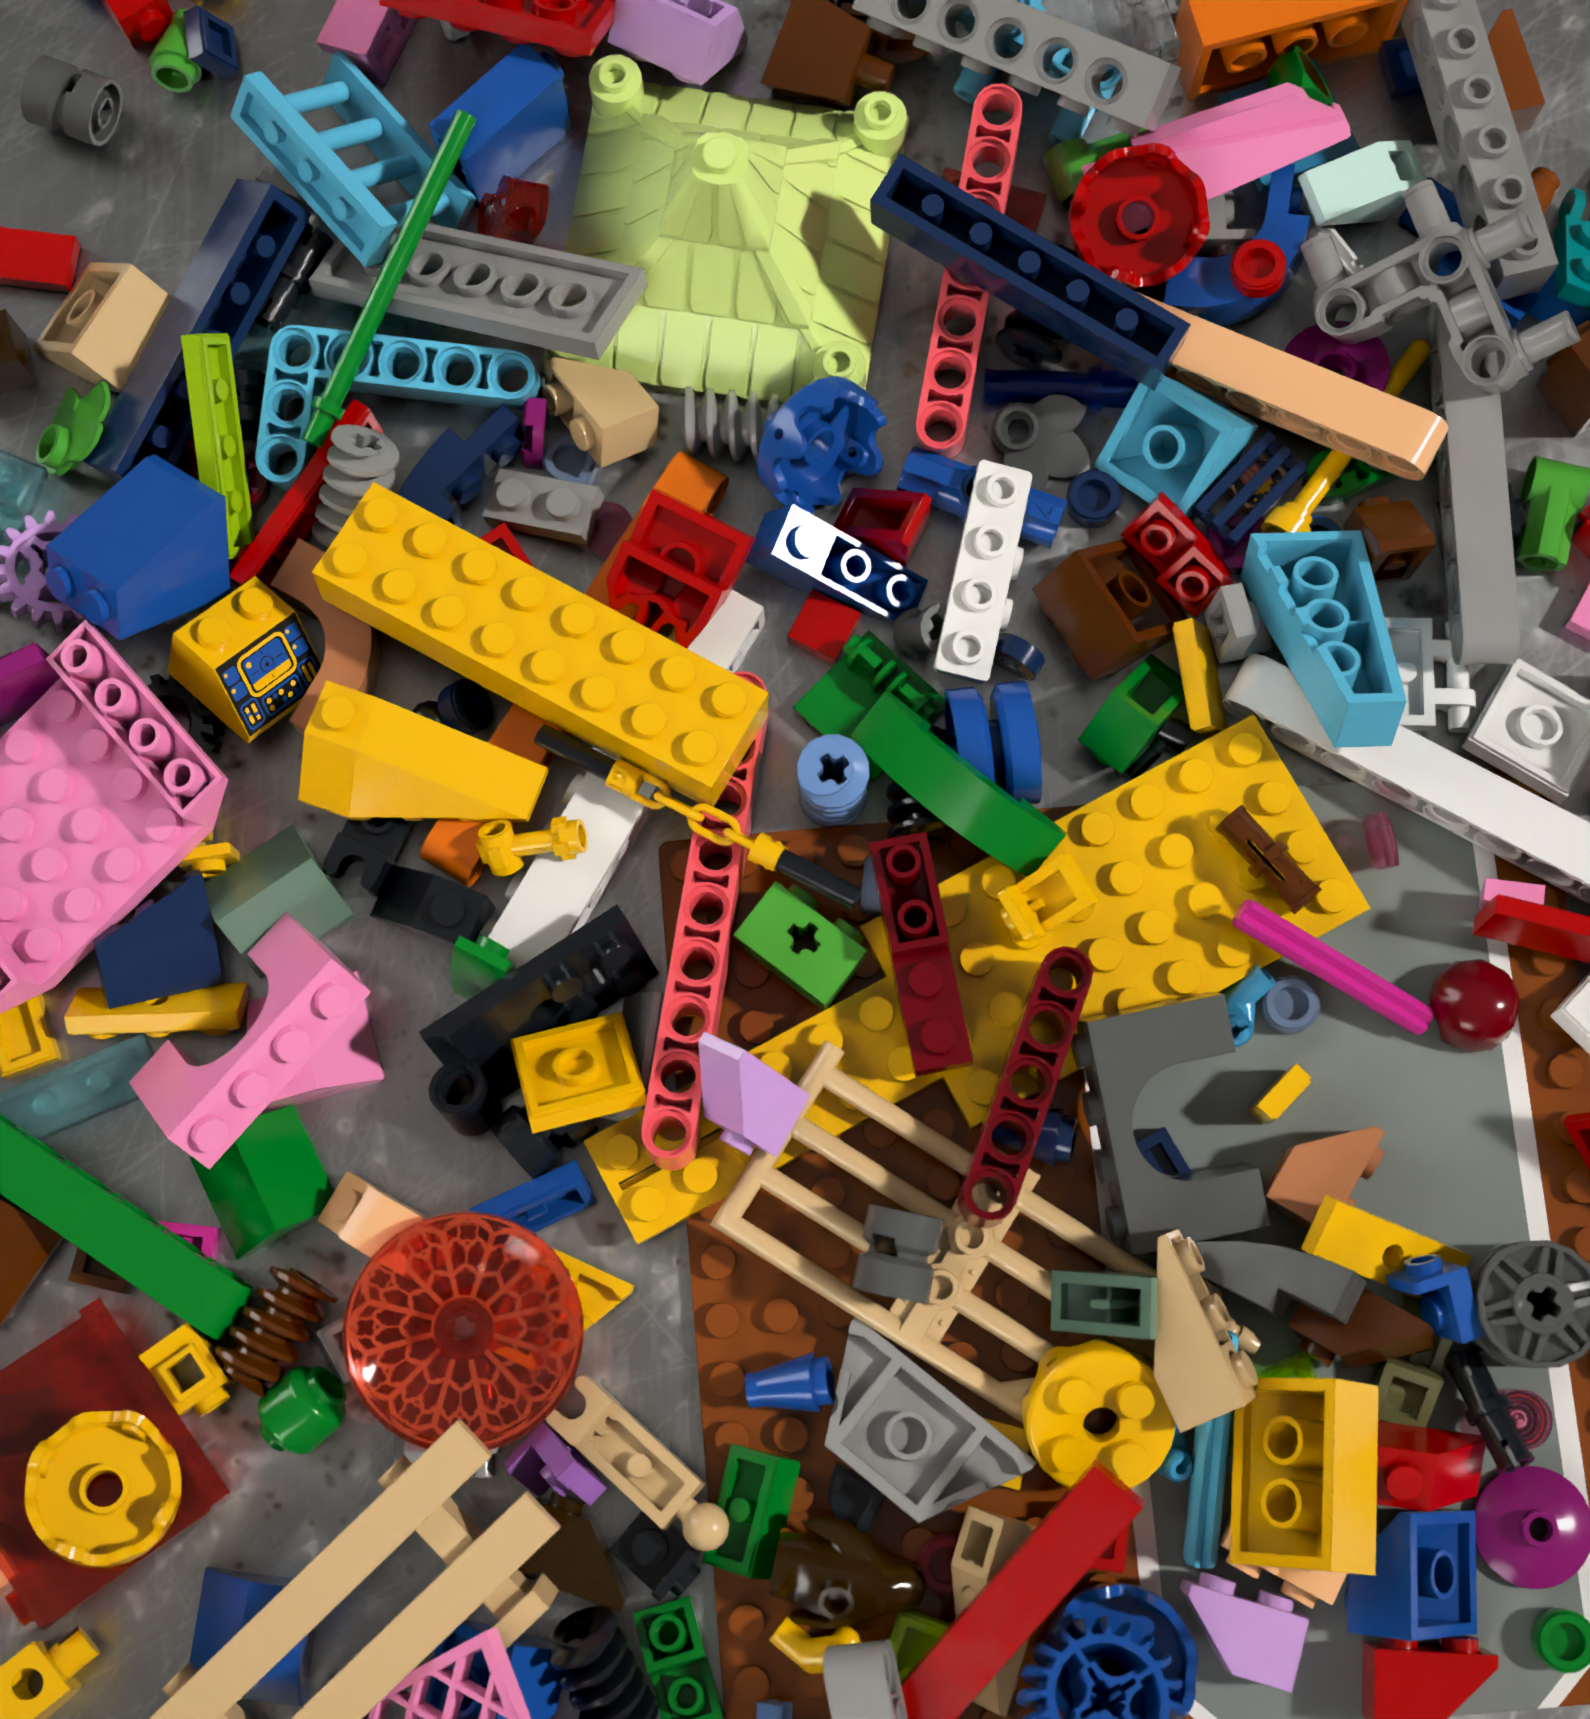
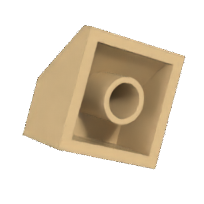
M89 262L32 349L95 386L100 380L107 382L110 391L121 392L172 296L132 264Z

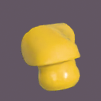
M788 1616L783 1619L768 1640L800 1668L810 1674L824 1673L823 1657L827 1646L862 1642L859 1634L848 1626L837 1628L831 1636L813 1638Z

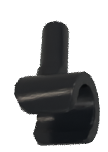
M1178 718L1167 720L1156 739L1149 745V748L1124 773L1131 780L1140 776L1161 756L1165 747L1177 754L1184 752L1195 731L1190 729L1189 724Z

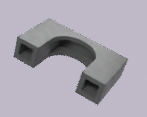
M1206 992L1080 1018L1077 1023L1078 1033L1073 1035L1071 1048L1077 1068H1085L1089 1091L1082 1093V1103L1089 1126H1097L1101 1149L1094 1150V1163L1100 1183L1102 1185L1108 1183L1112 1206L1105 1208V1218L1112 1241H1120L1121 1248L1132 1255L1156 1251L1158 1237L1176 1229L1180 1230L1184 1239L1190 1237L1194 1242L1271 1226L1258 1167L1245 1162H1239L1192 1172L1193 1174L1187 1175L1161 1173L1154 1169L1142 1156L1133 1135L1132 1116L1135 1102L1142 1088L1154 1075L1172 1065L1236 1052L1225 995L1222 993Z

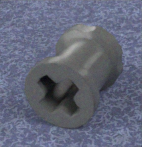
M933 604L923 611L916 608L908 609L896 618L893 640L902 654L911 655L915 658H921L931 653L936 654L947 604Z

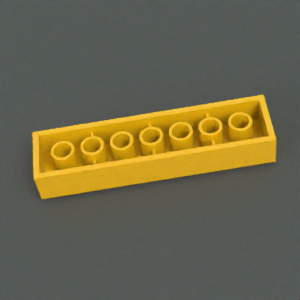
M375 482L371 484L312 571L324 601L614 758H621L667 783L668 787L699 804L705 803L714 807L768 717L769 692Z

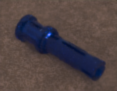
M1102 364L1088 366V372L992 370L985 368L984 404H989V402H1024L1035 404L1048 395L1059 394L1071 397L1082 405H1086V410H1091L1092 413H1100L1102 408H1125L1139 382L1120 370L1104 369Z

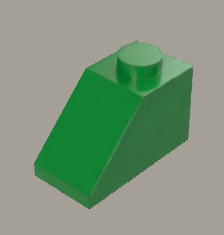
M1150 654L1111 692L1078 740L1090 749L1091 754L1099 762L1112 766L1122 774L1144 751L1166 721L1171 718L1184 702L1185 695L1181 676L1153 654Z

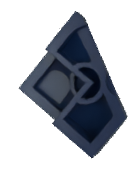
M200 869L189 871L182 877L185 882L156 903L151 898L142 904L126 923L113 925L93 939L101 987L109 1009L224 984L210 907Z

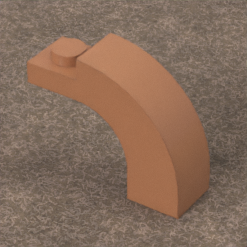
M298 538L270 585L285 603L317 620L322 625L325 635L326 646L322 665L289 719L297 731L304 736V731L326 680L373 696L380 674L382 651L378 629L322 599L312 571L325 552Z

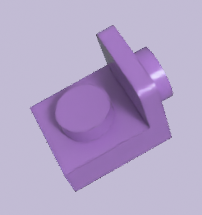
M544 1421L503 1462L507 1472L537 1496L543 1495L552 1487L563 1497L572 1491L591 1506L607 1489L580 1452Z

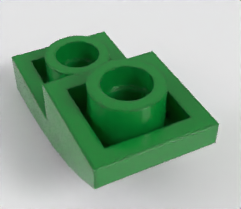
M459 935L454 944L450 965V983L453 991L469 1000L516 970L517 968L513 963L506 959L510 950L483 935H479L475 943Z
M687 1596L632 1613L647 1674L651 1676L661 1719H725L711 1663L691 1597Z

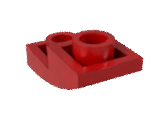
M1160 492L1124 527L1120 534L1159 571L1156 582L1194 618L1209 606L1221 586L1234 584V576L1212 545L1163 492Z

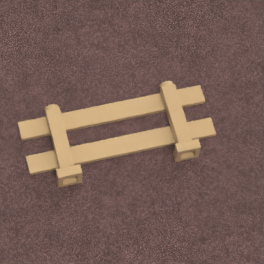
M459 1418L413 1463L404 1455L377 1480L384 1489L383 1493L204 1666L197 1670L189 1662L162 1688L169 1699L149 1719H251L236 1702L408 1536L416 1531L448 1567L290 1718L362 1719L482 1603L497 1617L490 1629L497 1627L505 1650L549 1609L559 1589L543 1572L530 1583L518 1568L551 1538L561 1526L528 1491L522 1494L484 1532L469 1518L450 1496L493 1453Z

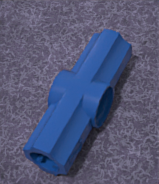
M913 446L903 466L896 491L926 493L932 498L931 506L958 515L961 521L965 523L970 500L968 494L972 491L977 465L969 466ZM1030 487L1020 538L1051 548L1068 500Z

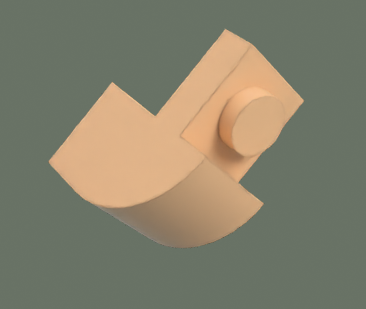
M346 1171L317 1221L339 1235L338 1238L373 1259L394 1237L430 1218L397 1201L361 1177ZM432 1221V1222L423 1224V1225H432V1226H436V1227H439V1228H442V1227H443L442 1225L438 1224V1223L435 1222V1221ZM448 1229L445 1231L447 1241L456 1235ZM423 1230L430 1241L441 1243L438 1232ZM417 1232L415 1236L408 1238V1243L412 1245L413 1251H419L421 1247H426L428 1244L427 1240L423 1238L422 1232ZM398 1238L376 1260L415 1281L404 1271L407 1263L406 1259L410 1252L409 1246L404 1241L400 1251L394 1250L399 1240ZM454 1239L453 1244L450 1245V1255L457 1246L458 1239ZM433 1244L430 1247L431 1250L428 1253L430 1257L428 1259L434 1269H443L446 1264L443 1250ZM412 1255L410 1258L412 1261L411 1268L427 1283V1277L432 1271L429 1263L423 1257ZM435 1273L433 1275L434 1279L430 1283L431 1288L434 1285L436 1279L438 1278L439 1273Z

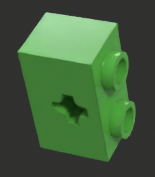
M775 881L733 934L735 944L824 1011L831 1006L865 962L867 950L861 946L865 938L844 920L837 918L832 924L815 910L819 903L801 887L792 884L787 890ZM809 931L815 934L814 947L817 950L814 953L806 948L801 950L799 954L793 952L794 939L792 935L794 933L800 937L806 936Z

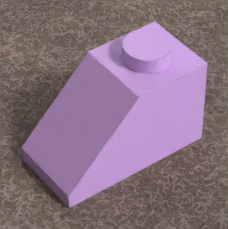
M704 1031L698 1042L703 1117L724 1129L719 1140L734 1149L750 1156L756 1147L777 1157L807 1103L810 1094L746 1050Z

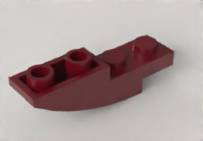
M921 832L869 842L891 968L914 1075L916 1077L973 1066L971 1047L949 949L950 940L927 833Z

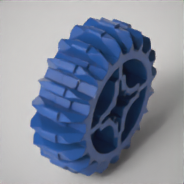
M1099 1616L1094 1621L1092 1631L1084 1618L1079 1617L1071 1622L1070 1634L1060 1626H1057L1048 1635L1051 1646L1039 1642L1033 1648L1031 1654L1038 1665H1025L1021 1670L1020 1676L1034 1688L1021 1690L1016 1696V1701L1024 1707L1034 1708L1033 1713L1028 1714L1022 1719H1061L1056 1704V1684L1060 1671L1064 1667L1071 1678L1067 1684L1073 1694L1074 1704L1071 1712L1062 1719H1133L1130 1713V1701L1132 1696L1139 1690H1141L1145 1703L1146 1719H1178L1186 1714L1187 1706L1179 1701L1170 1700L1169 1695L1183 1687V1680L1176 1677L1165 1679L1162 1671L1171 1664V1656L1164 1654L1156 1660L1151 1657L1148 1651L1154 1645V1636L1147 1634L1137 1644L1131 1641L1133 1635L1132 1622H1123L1115 1634H1112L1111 1623L1107 1616ZM1085 1656H1100L1110 1659L1122 1666L1128 1673L1120 1677L1110 1676L1104 1673L1095 1661L1089 1663ZM1117 1690L1122 1692L1121 1695L1111 1702L1112 1707L1099 1713L1095 1711L1088 1717L1081 1718L1080 1715L1092 1706L1090 1701L1094 1698H1101L1104 1695L1108 1697Z

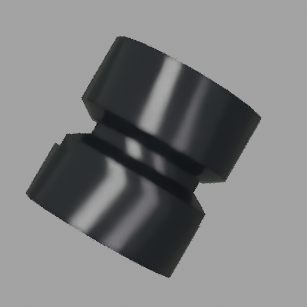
M526 1105L524 1107L510 1106L488 1125L496 1138L532 1179L551 1171L561 1162L560 1151L564 1147L575 1150L584 1140L588 1139L598 1130L594 1122L589 1119L532 1134Z

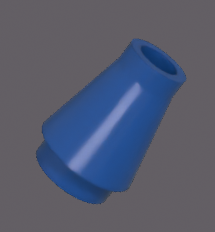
M813 1352L760 1371L747 1372L745 1375V1391L749 1407L751 1409L767 1407L820 1412L821 1406L834 1404V1378L828 1356L815 1358Z

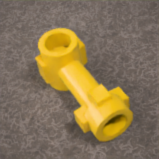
M563 816L552 818L551 829L514 834L511 823L508 820H494L479 829V839L476 846L483 864H489L493 875L507 876L523 867L524 860L522 856L554 852L555 857L560 856L562 861L576 859L577 854L587 851L588 839L585 825L581 819L567 820V817Z

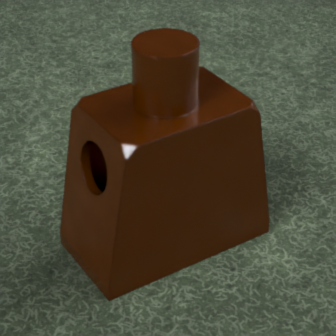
M791 0L761 84L778 94L852 108L861 86L874 92L885 91L889 93L896 76L897 64L874 56L879 35L871 27L828 0Z

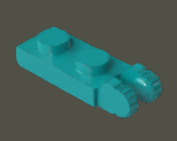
M1572 187L1560 204L1558 225L1554 230V250L1559 263L1555 269V297L1590 310V220H1580L1586 206L1585 192Z

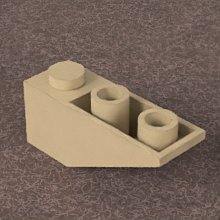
M1176 1229L1158 1237V1307L1154 1377L1180 1433L1247 1405L1257 1397L1253 1386L1258 1384V1377L1244 1350L1236 1351L1226 1330L1231 1327V1319L1223 1301L1216 1293L1209 1294L1200 1275L1201 1272L1205 1271V1265L1199 1249L1190 1237L1184 1239L1180 1230Z
M968 1505L951 1562L956 1618L1036 1526ZM1029 1638L972 1702L999 1716H1007Z

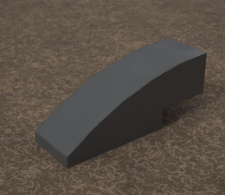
M1245 1241L1194 1242L1200 1251L1205 1265V1271L1200 1273L1203 1280L1281 1320L1292 1299L1346 1325L1367 1284L1360 1275L1351 1269L1322 1257L1282 1246Z

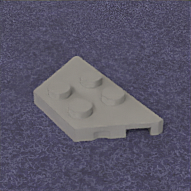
M853 1318L849 1326L843 1363L840 1369L835 1392L836 1396L824 1444L827 1449L918 1524L1031 1471L1037 1463L1033 1458L871 1327L857 1318Z

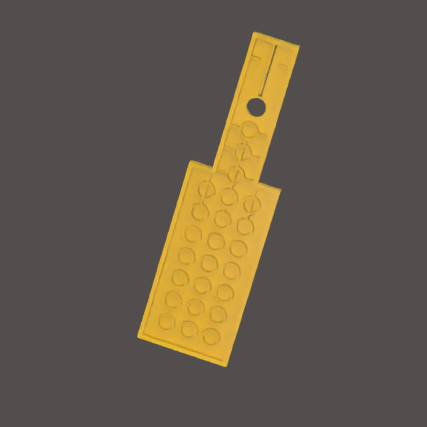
M1253 714L1054 821L1067 834L1038 869L1059 855L1070 853L1099 902L1044 938L1026 942L1022 936L1013 934L1003 921L1000 914V907L1003 905L997 896V892L1006 886L1017 884L1027 876L1010 868L996 858L989 856L938 884L950 940V954L973 1057V1066L915 1077L905 1026L902 1023L882 915L860 926V932L883 971L885 978L748 1052L797 1085L826 1040L845 1052L836 1066L837 1069L894 1105L943 1079L969 1128L972 1129L984 1121L1033 977L1045 956L1055 948L1064 946L1076 948L1083 952L1091 962L1093 969L1092 982L1080 1018L1206 992L1219 993L1245 978L1255 964L1260 968H1265L1283 958L1284 956L1234 927L1232 923L1233 917L1245 900L1259 903L1317 939L1370 909V906ZM1243 805L1247 809L1246 811L1276 843L1282 840L1289 847V850L1286 852L1287 855L1316 886L1322 889L1316 897L1296 914L1290 911L1291 908L1261 876L1255 879L1247 871L1251 865L1221 833L1215 830L1239 806ZM1064 968L1049 970L1050 981L1055 987L1066 991L1076 988V981L1071 972ZM1039 1020L1030 1024L1031 1035L1039 1043L1050 1045L1058 1042L1057 1031L1050 1023ZM1076 1026V1029H1075L1074 1034H1077V1033H1078V1031H1077V1026ZM1071 1044L1058 1081L1079 1070L1074 1061ZM1019 1074L1011 1078L1012 1090L1022 1099H1027L1040 1091L1037 1082L1029 1075ZM694 1081L674 1091V1093H682L689 1090ZM824 1087L805 1115V1118L835 1137L871 1118ZM645 1108L639 1110L634 1116L621 1120L583 1141L638 1245L726 1198L757 1148L753 1149L750 1156L734 1149L719 1140L724 1130L722 1129L699 1142L697 1154L688 1166L680 1170L668 1171L655 1165L620 1185L621 1182L654 1165L642 1140V1123ZM703 1117L700 1139L719 1130L721 1127ZM667 1127L657 1134L655 1145L665 1151L675 1150L684 1143L686 1133L678 1127ZM792 1137L775 1163L774 1168L779 1169L812 1151V1149Z

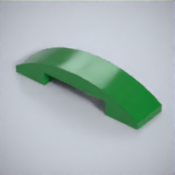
M886 690L850 735L855 742L906 792L971 843L1027 877L1037 871L1064 839L1067 832L1023 797L1019 801L1015 800L928 731L932 726Z

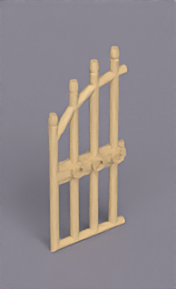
M825 1040L797 1084L798 1087L810 1094V1097L778 1156L775 1157L757 1148L711 1221L710 1226L1023 1424L1022 1400L1027 1395L1035 1378L1000 1382L940 1343L957 1313H960L1037 1363H1039L1042 1356L1048 1350L1056 1347L971 1293L988 1262L1051 1301L1052 1273L1001 1242L1019 1211L1114 1272H1142L1157 1277V1270L1033 1193L1032 1190L1041 1176L1029 1168L1017 1203L1011 1213L995 1227L978 1228L965 1221L959 1212L957 1200L950 1210L805 1118V1115L824 1087L963 1176H965L972 1155L969 1151L837 1069L836 1066L845 1052ZM792 1137L906 1210L944 1219L939 1251L929 1256L927 1263L935 1270L928 1303L895 1299L890 1309L887 1310L742 1218L759 1189L763 1188L862 1252L869 1250L870 1244L862 1237L864 1224L774 1168L775 1163ZM996 1148L998 1152L1002 1153L1003 1155H1007ZM984 1183L973 1187L972 1197L978 1208L986 1212H994L1001 1209V1194L995 1187ZM1204 1280L1209 1294L1216 1293L1221 1298L1224 1291ZM1230 1317L1231 1327L1226 1330L1232 1331L1238 1336V1350H1244L1247 1354L1254 1355L1258 1351L1262 1340L1244 1325H1237L1236 1320ZM1107 1336L1136 1354H1146L1154 1362L1155 1340Z

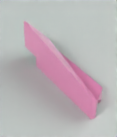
M1287 82L1157 126L1155 132L1145 130L1137 133L1136 137L1130 135L1129 138L1131 146L1160 143L1173 149L1176 156L1201 177L1208 201L1348 139L1351 136V131L1339 104L1333 102L1331 106L1325 105L1309 98L1303 88ZM1096 162L1081 166L1083 176ZM1131 204L1123 210L1122 222L1124 227L1134 234L1152 225V216L1145 206Z

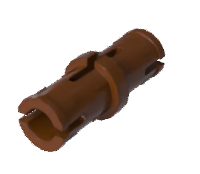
M1243 805L1239 806L1215 830L1221 833L1251 865L1247 871L1255 879L1261 876L1291 908L1290 911L1296 914L1316 897L1322 889L1316 886L1287 855L1286 852L1289 850V847L1282 840L1276 843L1246 811L1247 809Z

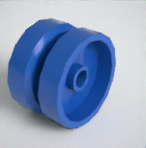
M1019 680L995 684L990 695V720L987 718L983 698L973 686L945 690V730L955 732L956 742L948 746L994 783V773H997L999 787L1015 800L1019 801L1023 797L1030 804H1039L1042 797L1041 744L1027 682Z

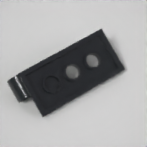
M618 905L613 906L419 1031L423 1041L444 1065L434 1074L430 1081V1101L457 1133L471 1137L488 1132L490 1130L488 1125L502 1114L503 1103L501 1099L521 1087L510 1039L596 1018L599 1012L622 997L630 996L640 991L647 981L659 974ZM473 1093L466 1102L459 1104L464 1096Z

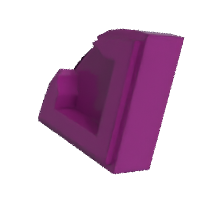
M530 397L527 401H524L522 425H526L524 444L521 450L522 464H524L525 468L543 470L542 460L547 443L549 425L547 399Z

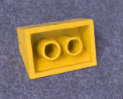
M1258 1378V1384L1253 1386L1257 1397L1247 1405L1234 1410L1230 1563L1375 1575L1378 1386L1337 1378Z

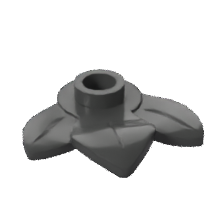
M1055 394L1048 395L1034 405L1014 402L1001 408L993 419L991 434L997 448L1004 453L1003 465L1031 472L1032 481L1030 487L1042 492L1046 490L1049 476L1053 478H1074L1082 472L1089 471L1091 463L1087 448L1073 432L1084 418L1086 407L1071 397ZM1016 421H1023L1029 426V433L1022 440H1014L1009 436V428Z

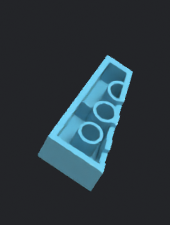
M1362 531L1251 533L1240 581L1251 601L1255 604L1260 617L1334 748L1392 746L1407 700Z

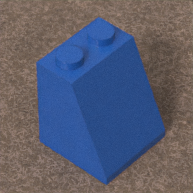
M155 454L145 457L46 545L49 569L46 572V582L51 595L118 640L128 638L230 594L225 496Z

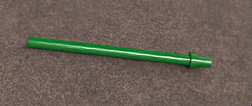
M457 109L321 397L315 395L310 406L314 409V412L301 439L313 446L322 448L334 421H341L345 410L341 407L474 128L477 121L476 118L463 110Z

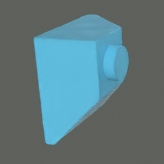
M1163 376L1155 391L1139 382L1097 458L1094 467L1109 474L1118 483L1148 503L1160 492H1163L1189 518L1193 514L1192 511L1195 505L1239 461L1259 425L1216 397L1166 376Z

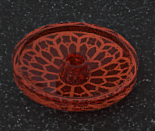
M466 1210L439 1213L420 1219L396 1232L365 1263L354 1282L344 1314L342 1331L343 1352L350 1380L362 1403L378 1422L399 1438L413 1445L428 1449L460 1418L489 1450L507 1445L536 1428L553 1412L567 1393L576 1374L582 1353L584 1338L582 1307L576 1286L561 1258L547 1242L529 1228L509 1218L488 1212ZM467 1316L469 1322L475 1323L474 1330L466 1336L457 1335L452 1330V1327L455 1326L456 1318Z

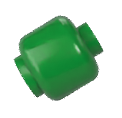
M295 1366L266 1392V1398L261 1397L258 1402V1416L261 1421L259 1430L265 1442L277 1451L287 1450L297 1455H305L317 1449L344 1422L346 1418L345 1401L347 1400V1393L339 1379L326 1368L321 1366H315L314 1368Z

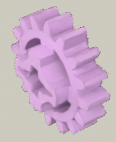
M53 510L47 511L45 523L39 525L30 515L24 517L26 527L24 532L20 533L11 527H8L5 531L11 546L0 545V562L2 563L0 564V583H3L0 586V601L9 602L14 600L11 611L12 616L16 619L23 617L27 612L31 613L34 629L39 630L44 624L45 619L53 620L57 632H63L65 619L73 618L78 626L85 620L83 615L63 602L50 603V601L58 600L51 595L44 567H48L46 545L77 519L76 514L71 513L63 524L57 523ZM20 560L31 571L24 578L25 583L22 586L17 579V568Z

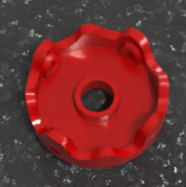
M1147 143L1117 148L1103 155L1090 167L1078 183L1071 199L1068 215L1069 234L1078 257L1130 289L1151 288L1169 281L1180 273L1199 252L1206 241L1210 229L1206 189L1203 180L1176 156L1173 149L1160 143ZM1131 204H1141L1151 213V228L1143 234H1133L1123 225V210Z

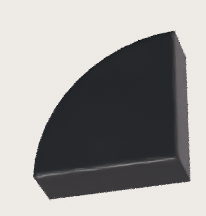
M836 1462L829 1483V1501L833 1516L849 1521L863 1533L867 1534L886 1497L863 1477Z

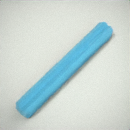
M1227 1330L1238 1352L1239 1338L1234 1332ZM1232 1411L1198 1425L1195 1429L1193 1449L1194 1470L1190 1479L1183 1558L1186 1565L1195 1568L1212 1569L1217 1565Z

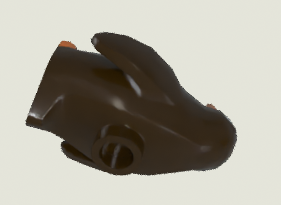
M813 1516L808 1518L805 1524L815 1533H794L789 1528H781L769 1593L771 1596L802 1608L791 1612V1618L797 1624L824 1629L845 1627L860 1620L872 1619L891 1613H905L914 1610L921 1603L926 1591V1580L921 1570L909 1561L896 1560L879 1550L865 1533L849 1521L832 1516Z

